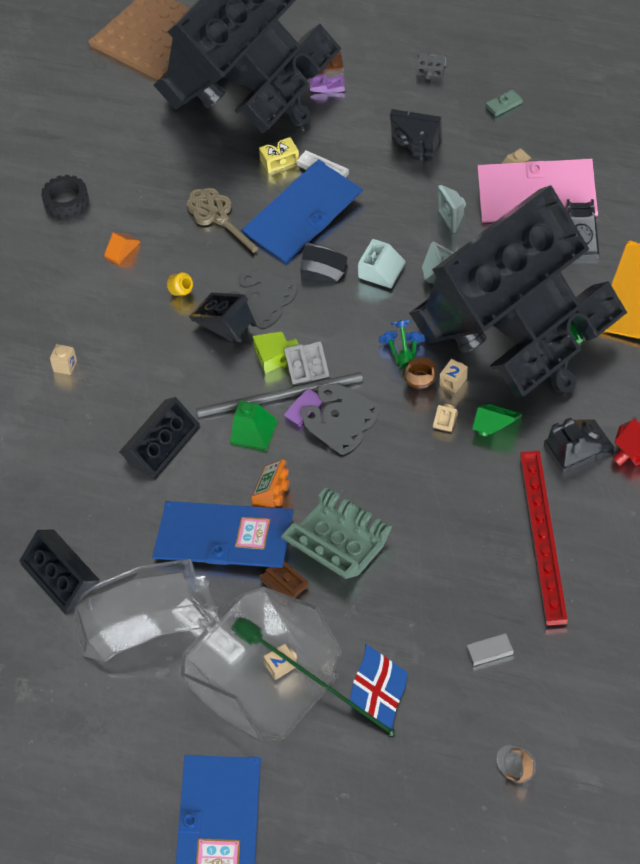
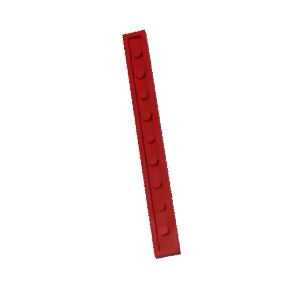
M540 451L520 452L546 625L567 624L568 619Z

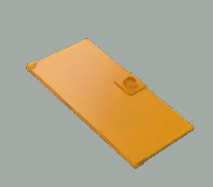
M627 241L611 286L628 313L605 330L604 333L609 332L640 339V244L634 241Z

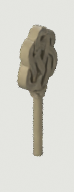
M214 188L196 189L190 193V199L187 200L186 206L187 210L194 214V220L197 224L209 225L214 222L225 226L253 253L258 250V247L229 221L227 214L232 208L230 198L220 195Z

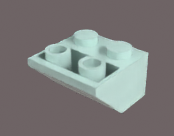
M372 239L358 263V278L392 288L406 261L390 244Z

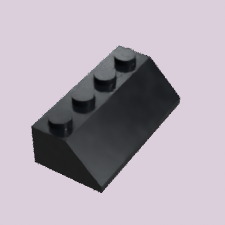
M176 397L165 399L119 453L131 466L151 477H155L197 429L200 423Z
M54 529L37 530L19 560L65 613L89 598L100 582V579Z

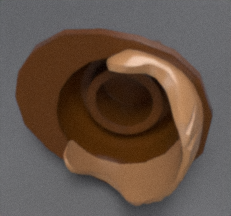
M425 357L412 359L405 367L403 373L404 380L409 386L417 390L428 388L436 378L434 363Z

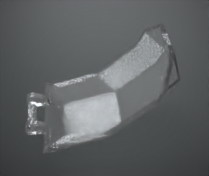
M191 559L139 566L92 586L79 599L75 607L73 619L83 656L106 662L122 651L161 635L196 629H211L214 626L211 616L218 614L219 609L214 604L210 593L208 578L206 576H196Z

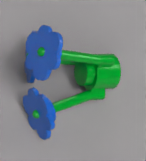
M400 320L391 323V325H396V328H400L403 350L399 351V355L393 344V341L398 337L397 331H387L379 337L380 344L390 345L396 364L403 368L412 359L416 358V344L425 341V335L419 334V332L414 331L405 334L404 327H407V323H411V320ZM406 341L412 343V352L410 349H407Z

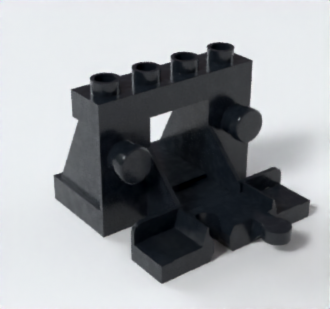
M198 0L167 31L172 37L168 70L153 86L175 110L195 96H198L204 107L208 109L226 93L225 89L216 83L224 77L253 89L234 111L238 113L242 110L262 133L270 129L284 112L289 115L292 124L301 127L308 123L311 118L308 108L300 103L301 93L309 85L307 80L318 75L342 48L321 24L308 31L298 42L291 36L278 19L296 0Z
M552 185L537 190L433 268L432 271L437 278L429 298L409 312L420 332L425 335L424 338L428 344L454 338L458 343V349L461 353L470 352L484 343L487 339L484 332L492 325L517 343L490 365L492 370L498 369L517 398L524 397L549 376L551 378V385L556 392H571L575 388L576 378L571 371L567 370L568 361L582 349L572 335L570 325H573L581 339L588 341L598 337L628 312L609 281L594 284L575 297L561 271L586 253L589 247Z

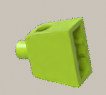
M282 332L253 336L254 349L264 373L288 364L284 349L299 345L296 338L286 341Z

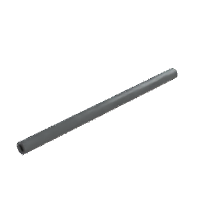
M361 372L204 406L196 408L198 417L237 409L240 400L261 404L302 395L308 389L316 392L318 387L322 385L338 384L343 386L361 382L363 378Z

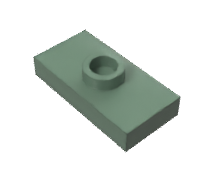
M511 90L486 102V108L496 117L522 104V98L514 90Z

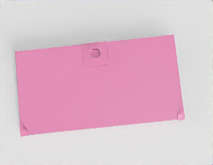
M592 159L531 161L477 166L482 223L496 222L537 190L552 185L564 207L567 199H570L572 203H587L594 199L595 215L598 217Z

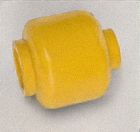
M185 272L170 275L167 280L168 291L174 296L189 294L193 289L192 277Z

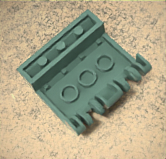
M325 487L318 495L319 504L300 525L293 522L281 538L345 579L358 576L383 548L392 526L377 518L370 530L367 529L372 519V514L366 512L365 509L357 504L350 502L347 498L342 501L339 509L336 510L335 508L341 495L337 492L335 493L329 487Z

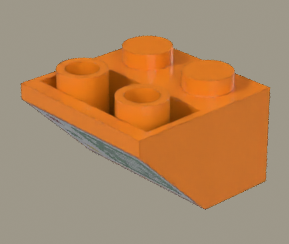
M281 459L264 466L251 496L253 507L277 508L282 505L283 493L288 490L290 480L287 479L289 469L286 468V460Z

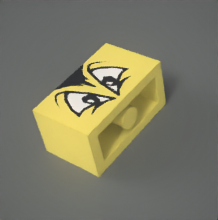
M291 137L259 148L260 160L268 173L297 163L299 158L298 149Z

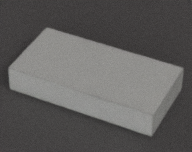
M506 633L467 645V651L473 666L513 655V649Z

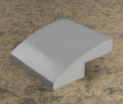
M321 341L284 349L293 385L330 378Z

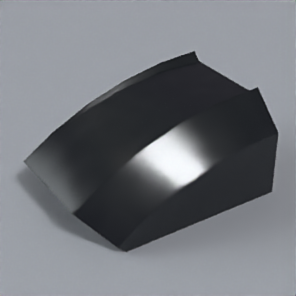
M305 243L300 266L301 279L337 282L344 274L347 256L322 245Z

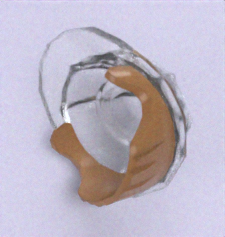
M505 745L497 753L498 767L507 778L521 784L533 778L537 769L535 756L527 748L518 745Z

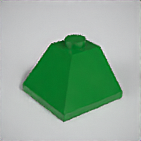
M240 400L234 414L230 444L267 451L278 419L259 404Z
M485 403L478 407L472 429L477 430L479 435L488 436V434L491 435L521 418L522 413Z

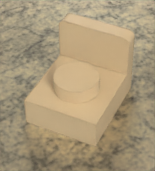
M450 404L438 405L433 423L434 429L452 433L455 418L458 415L457 409H454L455 406Z

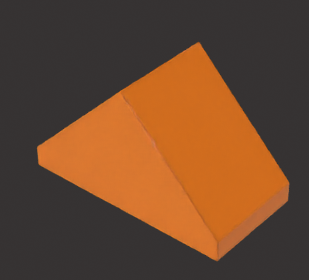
M113 232L104 257L119 264L140 243V240L127 233Z

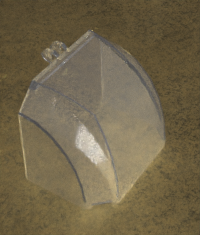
M261 587L236 596L218 616L210 608L205 611L206 616L212 623L209 625L202 617L197 620L199 627L204 631L183 652L181 676L207 706L241 732L259 742H266V740L283 741L325 694L327 689L297 668L274 680L264 665V656L272 651L260 642L257 645L249 646L234 635L235 632L231 630L233 624L240 616L243 618L247 617L263 629L261 632L263 640L276 649L283 644H286L288 649L292 648L298 658L296 663L330 687L338 677V673L335 671L338 656L342 655V649L318 606L267 587Z

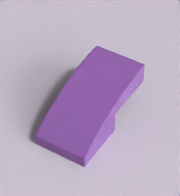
M326 74L317 75L310 79V90L320 93L345 91L344 76L327 78Z
M308 389L291 405L284 416L301 427L304 423L301 409L308 406L319 407L322 401L317 393ZM308 412L307 416H309L310 413L314 414V412Z

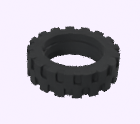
M60 175L55 179L52 178L42 188L41 196L44 207L55 216H72L74 213H79L81 209H84L86 203H88L85 182L83 183L81 178L78 179L74 175L62 177ZM63 189H72L78 192L77 197L68 202H57L51 199L55 193Z

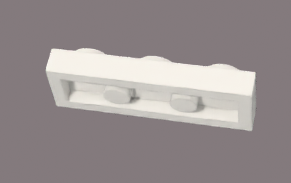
M305 151L297 160V166L306 170L319 159L345 178L349 174V169L309 151Z

